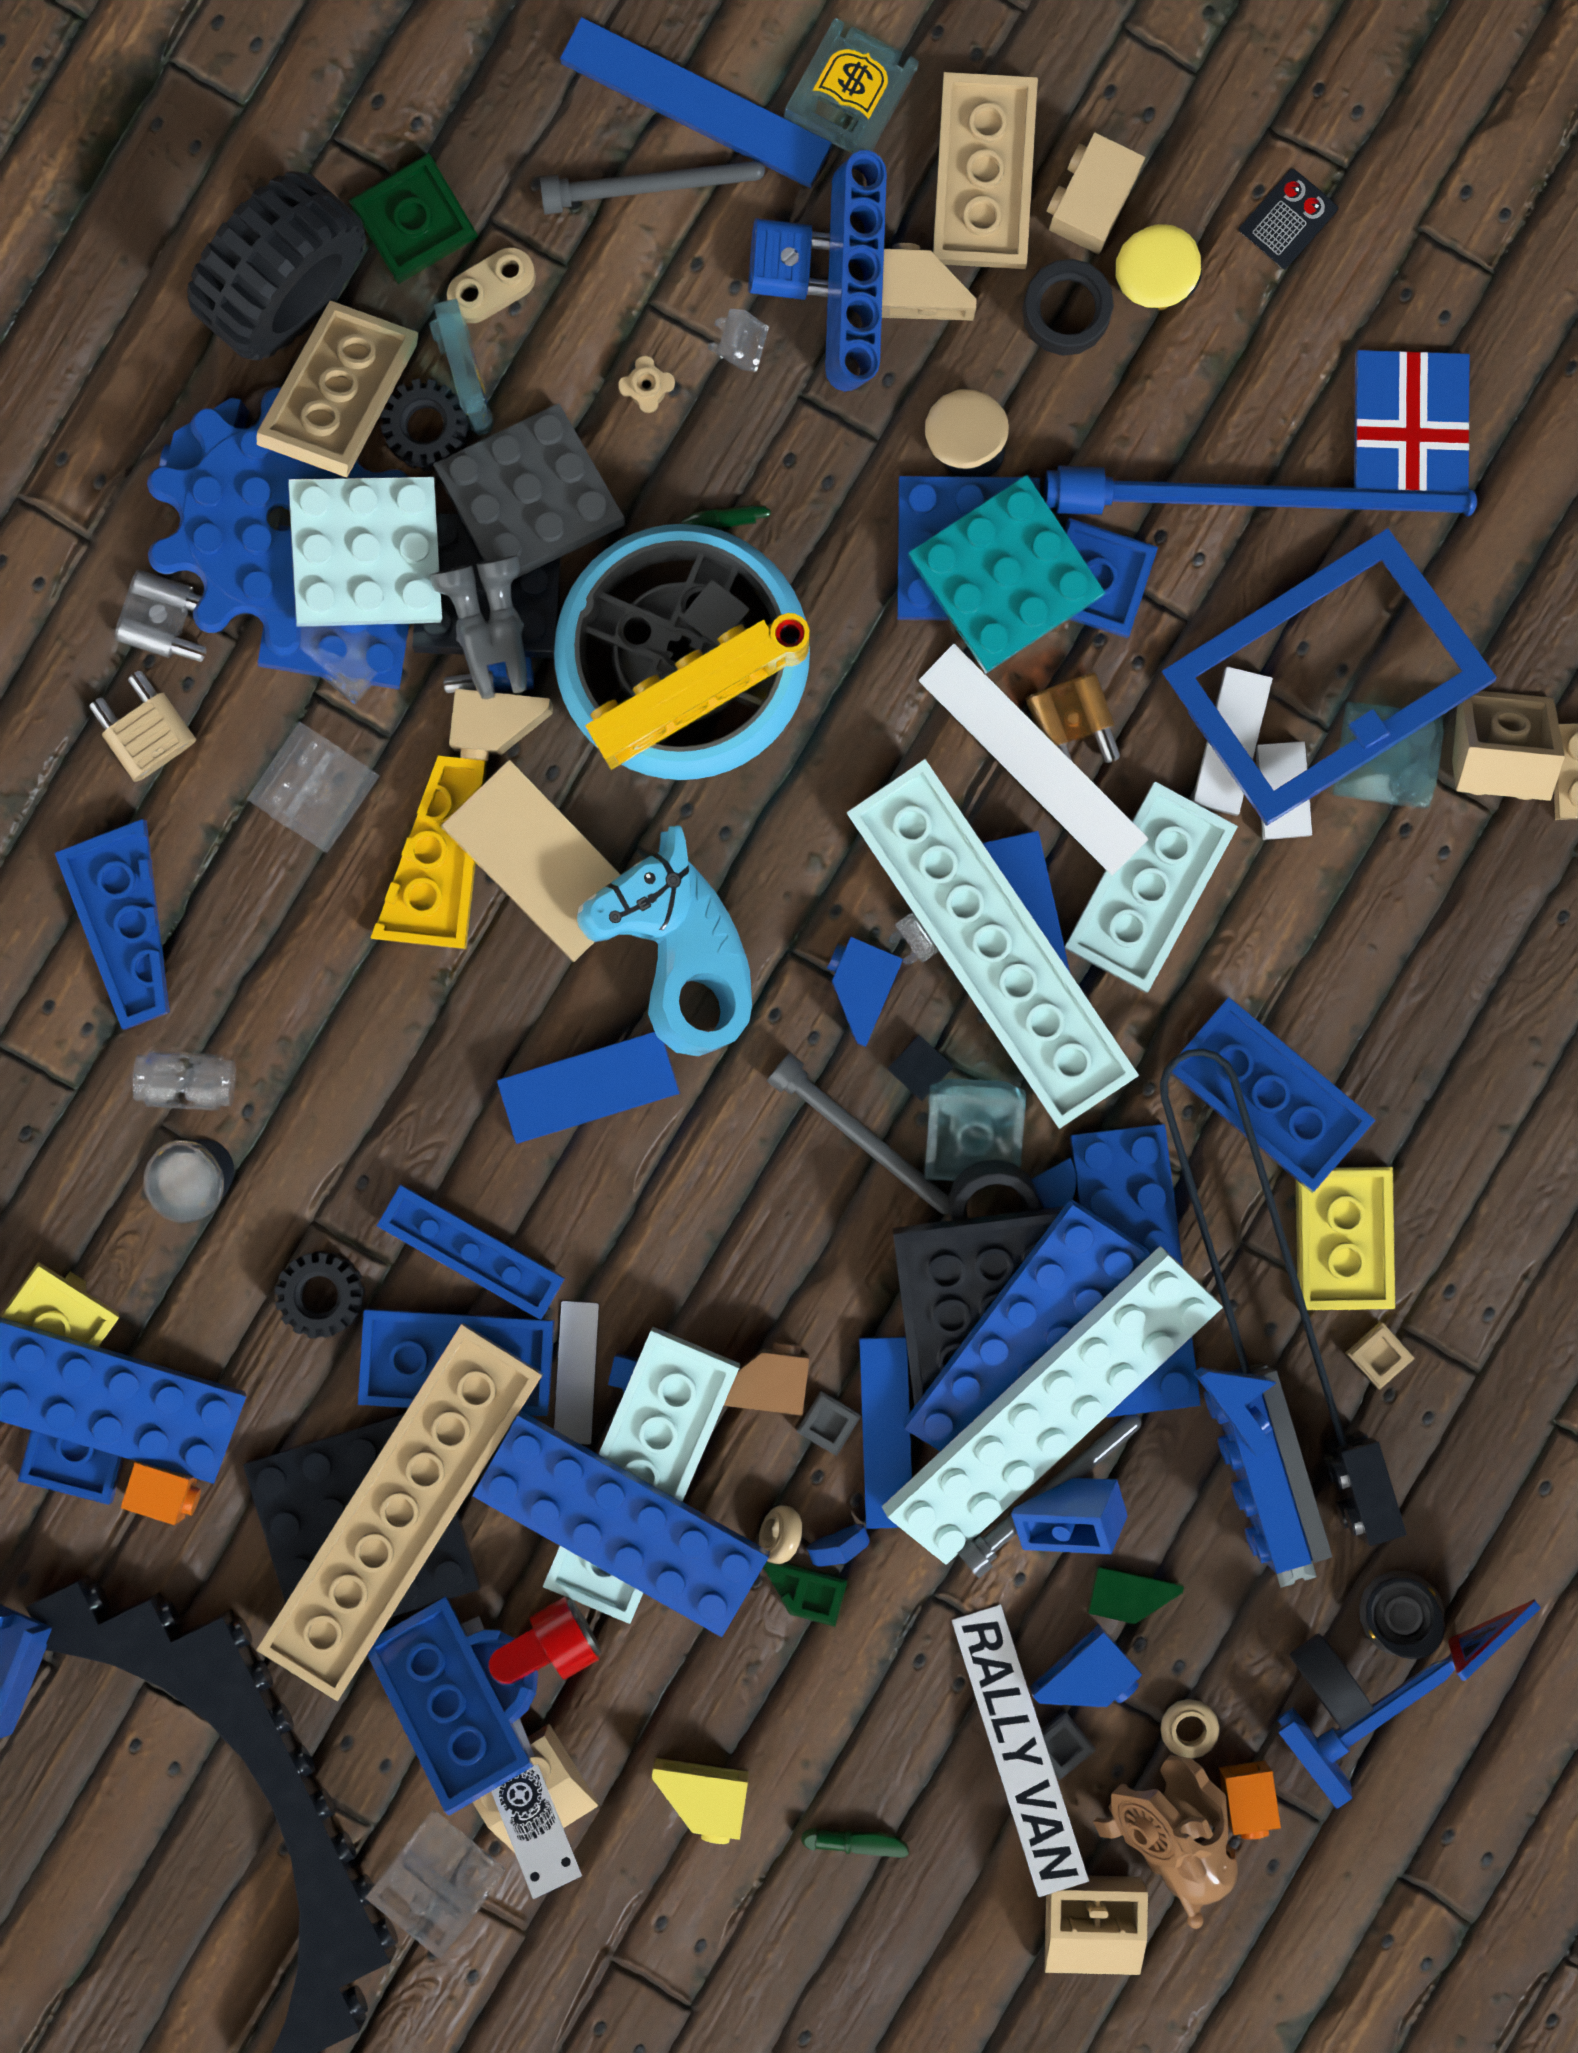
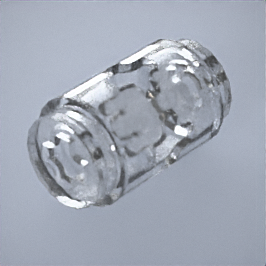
M150 1050L148 1055L138 1054L133 1074L134 1100L145 1102L146 1107L219 1111L221 1106L231 1107L234 1100L236 1082L235 1060H225L222 1054ZM189 1058V1062L193 1063L194 1067L186 1069L183 1061H180V1059ZM176 1093H185L186 1100L190 1102L181 1103L180 1098L175 1097Z

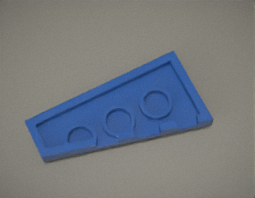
M141 819L56 852V859L121 1028L127 1030L170 1013L147 821Z

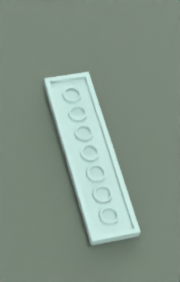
M926 759L847 812L1059 1129L1139 1076Z
M1160 1246L882 1506L886 1516L944 1564H948L958 1554L957 1552L963 1548L969 1538L971 1540L976 1538L1223 1308L1222 1305Z

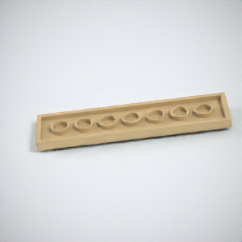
M462 1323L277 1616L257 1651L338 1701L544 1373Z

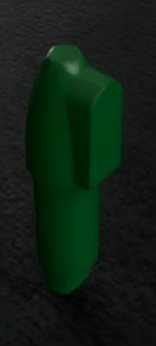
M748 505L718 510L713 508L708 511L694 512L682 519V524L701 525L719 530L720 528L756 524V519L769 517L771 510L762 505Z

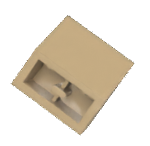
M1088 1876L1089 1882L1046 1895L1045 1973L1141 1974L1147 1943L1148 1891L1142 1877Z

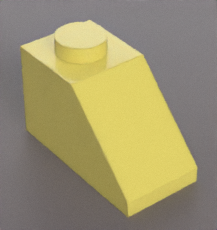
M655 1758L652 1779L692 1833L702 1834V1840L715 1844H727L730 1838L740 1840L748 1785V1771Z

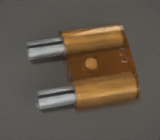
M1096 672L1025 698L1034 724L1070 760L1071 757L1066 745L1094 734L1106 763L1112 762V758L1114 761L1120 758L1110 729L1115 726Z

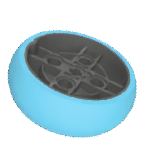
M690 524L663 525L633 533L617 541L593 559L580 574L563 604L556 628L554 646L555 671L563 701L571 717L589 741L596 746L585 725L593 721L590 714L603 705L590 677L587 657L589 639L611 648V659L615 677L624 694L630 699L635 696L632 689L642 681L656 674L662 680L678 670L674 662V653L670 652L672 646L680 648L683 642H687L690 644V653L700 649L703 655L717 647L682 618L689 604L700 595L712 579L731 594L738 579L742 580L759 597L772 623L780 615L786 613H795L806 621L801 604L793 588L776 565L755 547L732 534L715 528ZM669 561H695L686 582H672L656 586L641 594L631 604L610 596L611 592L625 579L642 569ZM744 619L741 624H743L745 629H748ZM644 623L649 626L652 632L648 641L640 645L628 642L625 635L631 625ZM789 636L783 639V642L787 644L797 641L796 638ZM810 646L806 659L800 664L784 667L695 720L700 721L719 713L734 700L756 710L738 728L718 739L696 745H668L671 734L621 765L648 776L663 779L689 780L715 776L745 764L766 749L791 720L800 703L809 671Z

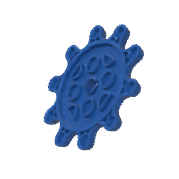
M276 387L268 390L262 397L260 419L250 428L240 429L232 426L218 410L212 408H204L197 411L191 420V431L202 448V457L199 463L187 470H180L171 466H160L151 471L147 480L150 494L155 499L175 507L179 513L180 523L175 533L155 541L150 546L148 559L152 568L159 573L172 574L178 571H190L201 578L204 584V592L193 610V619L200 630L206 633H217L222 631L236 615L242 613L253 614L264 625L265 641L269 650L276 655L287 656L294 653L300 646L302 627H296L291 528L285 531L275 530L268 524L267 517L271 511L278 509L279 506L290 511L289 480L406 478L409 476L398 469L371 472L366 470L357 458L346 478L258 446L257 431L282 388ZM369 625L338 626L344 632L358 634Z

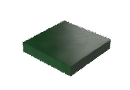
M430 153L349 200L353 210L362 220L365 230L398 285L478 238L477 232Z

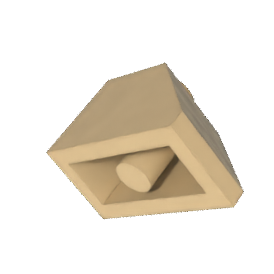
M913 243L894 244L892 249H884L882 318L973 321L976 311V298L931 250H920V246Z
M455 689L449 746L454 751H461L460 758L488 762L489 754L502 755L553 714V703L550 698L495 693V698L482 699L478 691Z

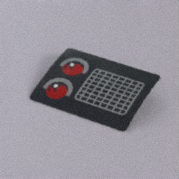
M1290 169L1239 227V232L1260 248L1279 267L1285 270L1338 211V206L1295 169Z

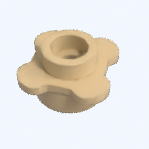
M642 356L636 360V368L631 374L620 379L619 391L623 396H631L633 401L640 406L641 411L652 413L657 410L658 403L663 400L665 394L674 389L675 380L672 374L663 373L655 367L651 357ZM646 380L651 382V387L648 389L642 386Z

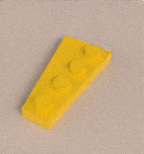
M446 756L437 757L417 811L418 815L411 834L406 840L401 854V861L393 882L390 883L384 900L385 904L378 923L374 926L371 939L466 949L476 862L441 828V825L485 784L486 761Z

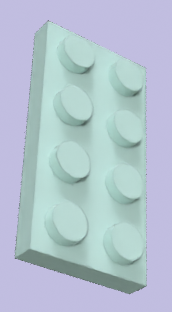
M1157 782L1152 783L1132 820L1149 840L1113 876L1105 870L1064 946L1067 951L1145 993L1149 992L1238 827Z

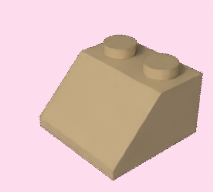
M1480 691L1457 705L1452 758L1456 791L1474 795L1488 794L1516 797L1523 800L1539 799L1551 801L1565 758L1554 698Z
M550 1724L527 1737L534 1756L530 1757L533 1765L538 1764L563 1828L599 1806L597 1799ZM492 1792L472 1802L487 1827L514 1852Z

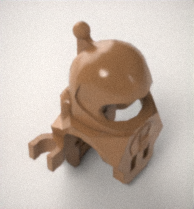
M1170 1755L1160 1769L1166 1782L1164 1795L1156 1789L1134 1791L1128 1788L1126 1784H1120L1111 1793V1804L1108 1806L1113 1816L1107 1819L1097 1817L1093 1820V1823L1100 1837L1112 1839L1123 1835L1128 1845L1143 1854L1150 1871L1162 1876L1170 1892L1180 1899L1188 1915V1925L1193 1929H1198L1204 1922L1200 1912L1201 1907L1221 1900L1236 1884L1238 1876L1237 1856L1235 1849L1227 1844L1228 1816L1226 1795L1209 1780L1203 1767L1192 1758ZM1210 1826H1212V1827L1215 1828V1830H1214L1213 1832H1212ZM1199 1837L1206 1838V1840L1201 1843H1197L1194 1841V1839Z

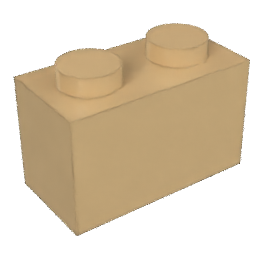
M1095 132L1088 147L1079 143L1067 168L1074 175L1067 189L1060 185L1058 186L1046 211L1054 215L1049 231L1099 255L1141 171L1145 157Z

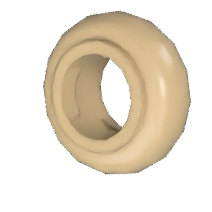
M780 1505L770 1510L765 1516L759 1533V1546L770 1551L768 1562L783 1564L789 1561L796 1553L802 1536V1522L797 1511L792 1507Z
M1186 1699L1177 1701L1167 1709L1162 1717L1160 1731L1163 1742L1171 1752L1180 1757L1193 1759L1202 1757L1212 1750L1218 1740L1219 1724L1217 1716L1209 1706L1198 1700ZM1194 1716L1202 1721L1203 1732L1194 1741H1183L1176 1734L1177 1725L1183 1718Z

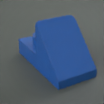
M1201 1367L1194 1372L1254 1455L1259 1458L1274 1447L1266 1435L1273 1430L1271 1425L1256 1406L1248 1410L1246 1405L1274 1386L1276 1381L1265 1376Z

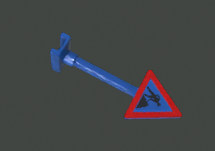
M1533 1599L1453 1636L1448 1640L1451 1652L1448 1657L1433 1662L1372 1704L1373 1710L1345 1730H1342L1340 1727L1338 1729L1332 1727L1317 1738L1292 1707L1277 1717L1278 1722L1282 1725L1278 1729V1733L1336 1809L1352 1799L1350 1781L1335 1761L1350 1752V1746L1446 1681L1454 1670H1456L1457 1675L1462 1681L1468 1679L1533 1617L1541 1607Z

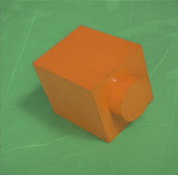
M136 1461L120 1508L176 1525L185 1519L186 1514L193 1515L200 1498L201 1488L195 1487L197 1479L193 1476Z
M1266 1761L1218 1767L1221 1789L1226 1795L1228 1827L1233 1835H1241L1242 1839L1253 1840L1267 1837L1269 1830L1281 1829L1273 1771Z

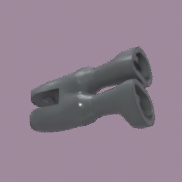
M519 555L490 559L476 564L490 608L489 620H485L480 611L472 564L430 574L434 590L449 596L454 604L458 615L456 641L463 648L471 677L481 698H495L493 673L490 671L489 665L504 661L506 662V673L510 679L513 693L525 691L527 689V669L522 639L524 623L521 621L517 610L513 607L511 599V583L521 572Z

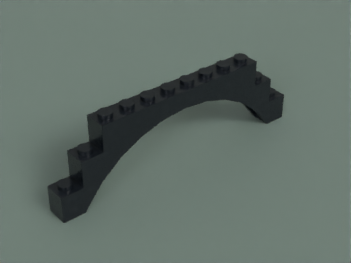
M89 1574L36 1600L27 1606L26 1609L32 1619L53 1627L46 1643L47 1651L110 1664L163 1688L203 1717L243 1759L272 1806L291 1857L300 1920L297 1974L285 2024L271 2053H321L320 2051L360 2032L367 2017L365 2013L368 2012V2005L362 1990L358 1985L352 1987L351 1982L391 1963L397 1950L395 1944H398V1936L391 1920L388 1917L382 1918L374 1903L377 1901V1893L370 1877L367 1874L361 1876L353 1860L357 1854L352 1839L346 1831L340 1833L332 1817L336 1814V1810L331 1796L325 1788L319 1790L311 1774L315 1771V1766L310 1753L305 1746L298 1747L291 1730L294 1729V1723L288 1708L284 1703L277 1704L270 1689L273 1686V1679L264 1661L260 1660L257 1662L249 1646L253 1640L246 1622L241 1617L236 1619L232 1609L180 1634L177 1628L181 1625L179 1614L170 1600L164 1601L160 1592L109 1617L106 1611L109 1608L108 1598L99 1583L93 1584Z

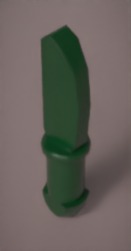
M810 1828L805 1830L801 1836V1842L804 1847L816 1851V1849L845 1851V1854H850L852 1851L855 1854L905 1858L909 1855V1847L905 1841L896 1835L881 1832L852 1833L851 1830L841 1832Z

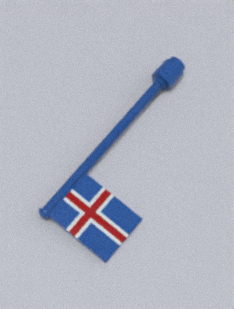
M1358 350L1355 353L1354 488L1113 481V477H1105L1104 467L1058 466L1057 470H1046L1044 501L1049 508H1054L1056 513L1102 515L1104 505H1112V502L1455 512L1464 513L1468 517L1474 513L1477 506V496L1469 488L1470 354Z

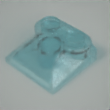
M1347 702L1339 749L1356 739L1348 727L1351 722L1374 709L1383 722L1402 710V708ZM1443 715L1334 783L1332 795L1420 809L1429 808L1437 783L1444 735Z
M946 1079L937 1084L930 1085L925 1179L955 1181L964 1169L985 1160L999 1159L1021 1167L1026 1106L1025 1090L1008 1082L990 1080Z

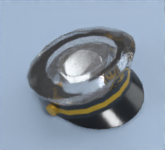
M207 1139L175 1140L164 1144L148 1161L143 1176L144 1192L151 1207L165 1219L177 1223H190L207 1217L217 1208L233 1181L234 1163L232 1157L222 1145Z

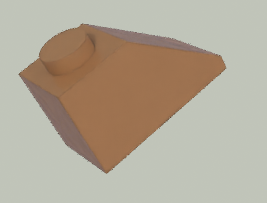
M773 1342L772 1350L762 1349L739 1367L723 1406L803 1415L809 1354H800L801 1345Z

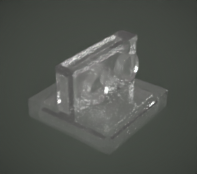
M299 721L247 800L268 813L270 817L285 827L293 830L328 853L380 775Z

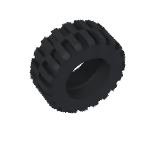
M286 172L284 176L278 175L271 179L265 187L260 186L255 190L245 203L242 202L233 211L234 214L229 220L221 224L215 232L216 236L205 246L201 253L202 258L200 262L194 266L191 273L193 280L188 283L187 298L192 313L239 356L246 359L262 360L263 357L269 358L274 356L279 349L284 350L291 345L297 336H302L310 328V325L322 316L329 301L337 298L343 290L342 286L356 269V262L362 256V246L366 241L362 220L309 173Z

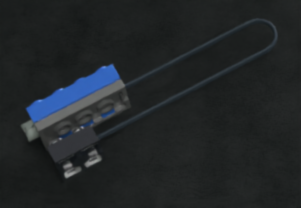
M1204 1048L1186 1050L1173 1057L1163 1070L1159 1083L1161 1101L1241 1364V1368L1232 1370V1372L1265 1376L1276 1381L1274 1386L1246 1405L1248 1410L1256 1406L1269 1422L1273 1430L1266 1435L1274 1447L1258 1458L1248 1449L1207 1391L1204 1392V1397L1211 1418H1216L1218 1424L1222 1425L1224 1436L1217 1437L1225 1464H1230L1232 1470L1236 1472L1238 1481L1231 1483V1487L1239 1510H1244L1246 1517H1249L1251 1527L1245 1528L1251 1553L1253 1556L1257 1555L1261 1564L1266 1563L1276 1573L1280 1588L1294 1584L1295 1580L1300 1578L1309 1580L1317 1577L1313 1562L1332 1558V1554L1278 1373L1275 1369L1268 1368L1263 1362L1252 1365L1248 1363L1171 1107L1167 1086L1170 1074L1179 1062L1189 1057L1205 1056L1214 1059L1225 1069L1231 1082L1337 1438L1324 1441L1328 1454L1322 1456V1463L1329 1482L1336 1483L1342 1500L1335 1501L1340 1522L1344 1529L1349 1528L1353 1536H1358L1369 1546L1406 1536L1407 1533L1379 1441L1372 1437L1368 1438V1435L1362 1431L1344 1434L1237 1075L1230 1062L1219 1053Z

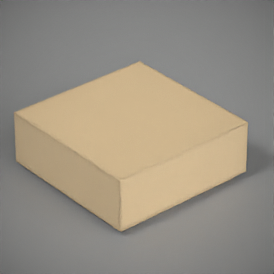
M1379 1322L1345 1352L1379 1390L1415 1359L1382 1322Z

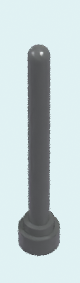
M751 161L570 183L568 178L559 179L558 174L539 177L544 215L563 213V208L572 207L571 202L756 181L764 176L765 168L761 162Z
M791 1052L788 1053L766 1080L780 1093L783 1090L790 1095L795 1092L939 1213H950L949 1196L807 1079L806 1077L809 1073L802 1068L804 1063Z
M1137 1414L1125 1415L1026 1501L1072 1478L1084 1477L1141 1427L1140 1417ZM1012 1515L1007 1516L983 1538L980 1535L973 1540L969 1538L963 1548L957 1552L978 1578H981L993 1567L991 1562L997 1557L995 1552L1017 1534Z

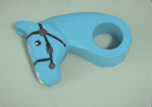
M680 825L669 826L668 832H661L659 852L640 861L582 903L578 908L577 922L578 927L585 936L594 942L609 940L617 935H632L655 941L658 944V960L650 994L648 1016L656 1036L674 1052L699 1057L736 1041L748 1025L752 1008L750 968L739 934L728 911L715 890L688 861L686 840L682 827ZM694 981L702 983L711 989L717 997L721 1013L719 1023L714 1031L698 1030L690 1025L682 1015L679 996L685 982Z

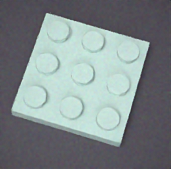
M434 477L289 480L296 627L441 623V593L434 590L429 576L432 573L439 572Z

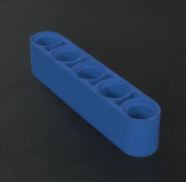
M860 150L852 154L838 167L832 179L825 371L830 384L837 390L844 392L853 391L872 379L878 372L880 365L887 172L882 158L869 150ZM852 169L858 170L864 175L867 183L866 187L855 182L852 177ZM850 216H855L862 221L865 234L853 229L850 223ZM849 262L860 267L863 272V281L856 280L851 276L848 268ZM847 309L854 310L860 316L861 328L850 324L847 319ZM846 356L853 357L858 362L860 367L859 376L848 371L845 365Z

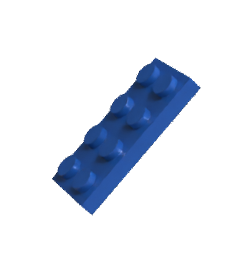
M1230 997L1227 998L1182 1051L1204 1048L1219 1053L1230 1062L1240 1084L1258 1148L1311 1193L1315 1192L1375 1122L1371 1115ZM1193 1056L1179 1062L1171 1074L1247 1138L1231 1082L1225 1069L1214 1059L1205 1056Z
M364 1309L358 1405L409 1408L458 1328L464 1323L544 1373L521 1411L528 1415L548 1416L554 1320Z

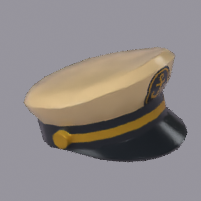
M958 389L943 395L930 408L925 421V436L933 455L943 462L951 472L960 477H989L1001 466L1006 450L1005 443L1008 437L1009 424L1006 413L1000 404L988 394L974 389Z

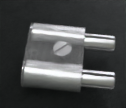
M137 570L132 578L117 623L115 640L167 658L177 654L199 662L203 661L205 658L203 655L177 647L179 645L206 654L205 646L180 638L189 609L194 610L196 603L191 601L199 602L202 596L194 594L193 587Z

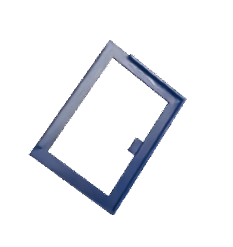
M1389 528L1162 670V674L1187 708L1189 716L1266 826L1491 685L1497 678ZM1382 561L1462 672L1383 722L1374 709L1370 710L1349 724L1348 727L1356 737L1355 740L1276 790H1273L1198 683L1196 677Z

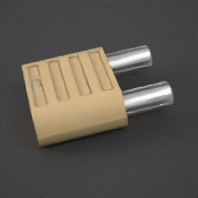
M142 671L134 672V674L151 698L148 697L137 679L131 675L128 681L143 701V704L120 720L117 719L103 698L96 699V702L109 721L95 702H92L89 706L105 729L102 733L103 738L134 782L149 776L196 741V738L164 693L157 694Z

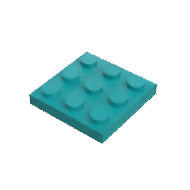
M1028 475L908 553V558L985 674L1106 594Z

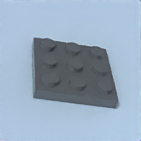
M559 403L433 463L437 477L483 560L519 555L521 572L516 578L625 526L623 514Z

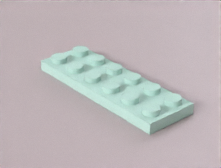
M652 1327L599 1455L674 1498L683 1501L737 1375L740 1363ZM561 1546L543 1585L546 1589L572 1598V1600L629 1624L643 1595V1592Z

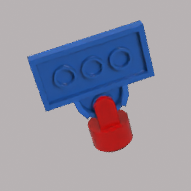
M564 1596L530 1616L529 1619L533 1629L515 1639L500 1630H481L468 1636L450 1600L444 1597L380 1634L367 1654L447 1815H452L534 1766L513 1723L528 1711L536 1695L539 1669L552 1662L558 1674L565 1680L600 1660L599 1654L602 1653L600 1646L586 1619L572 1598L568 1600Z

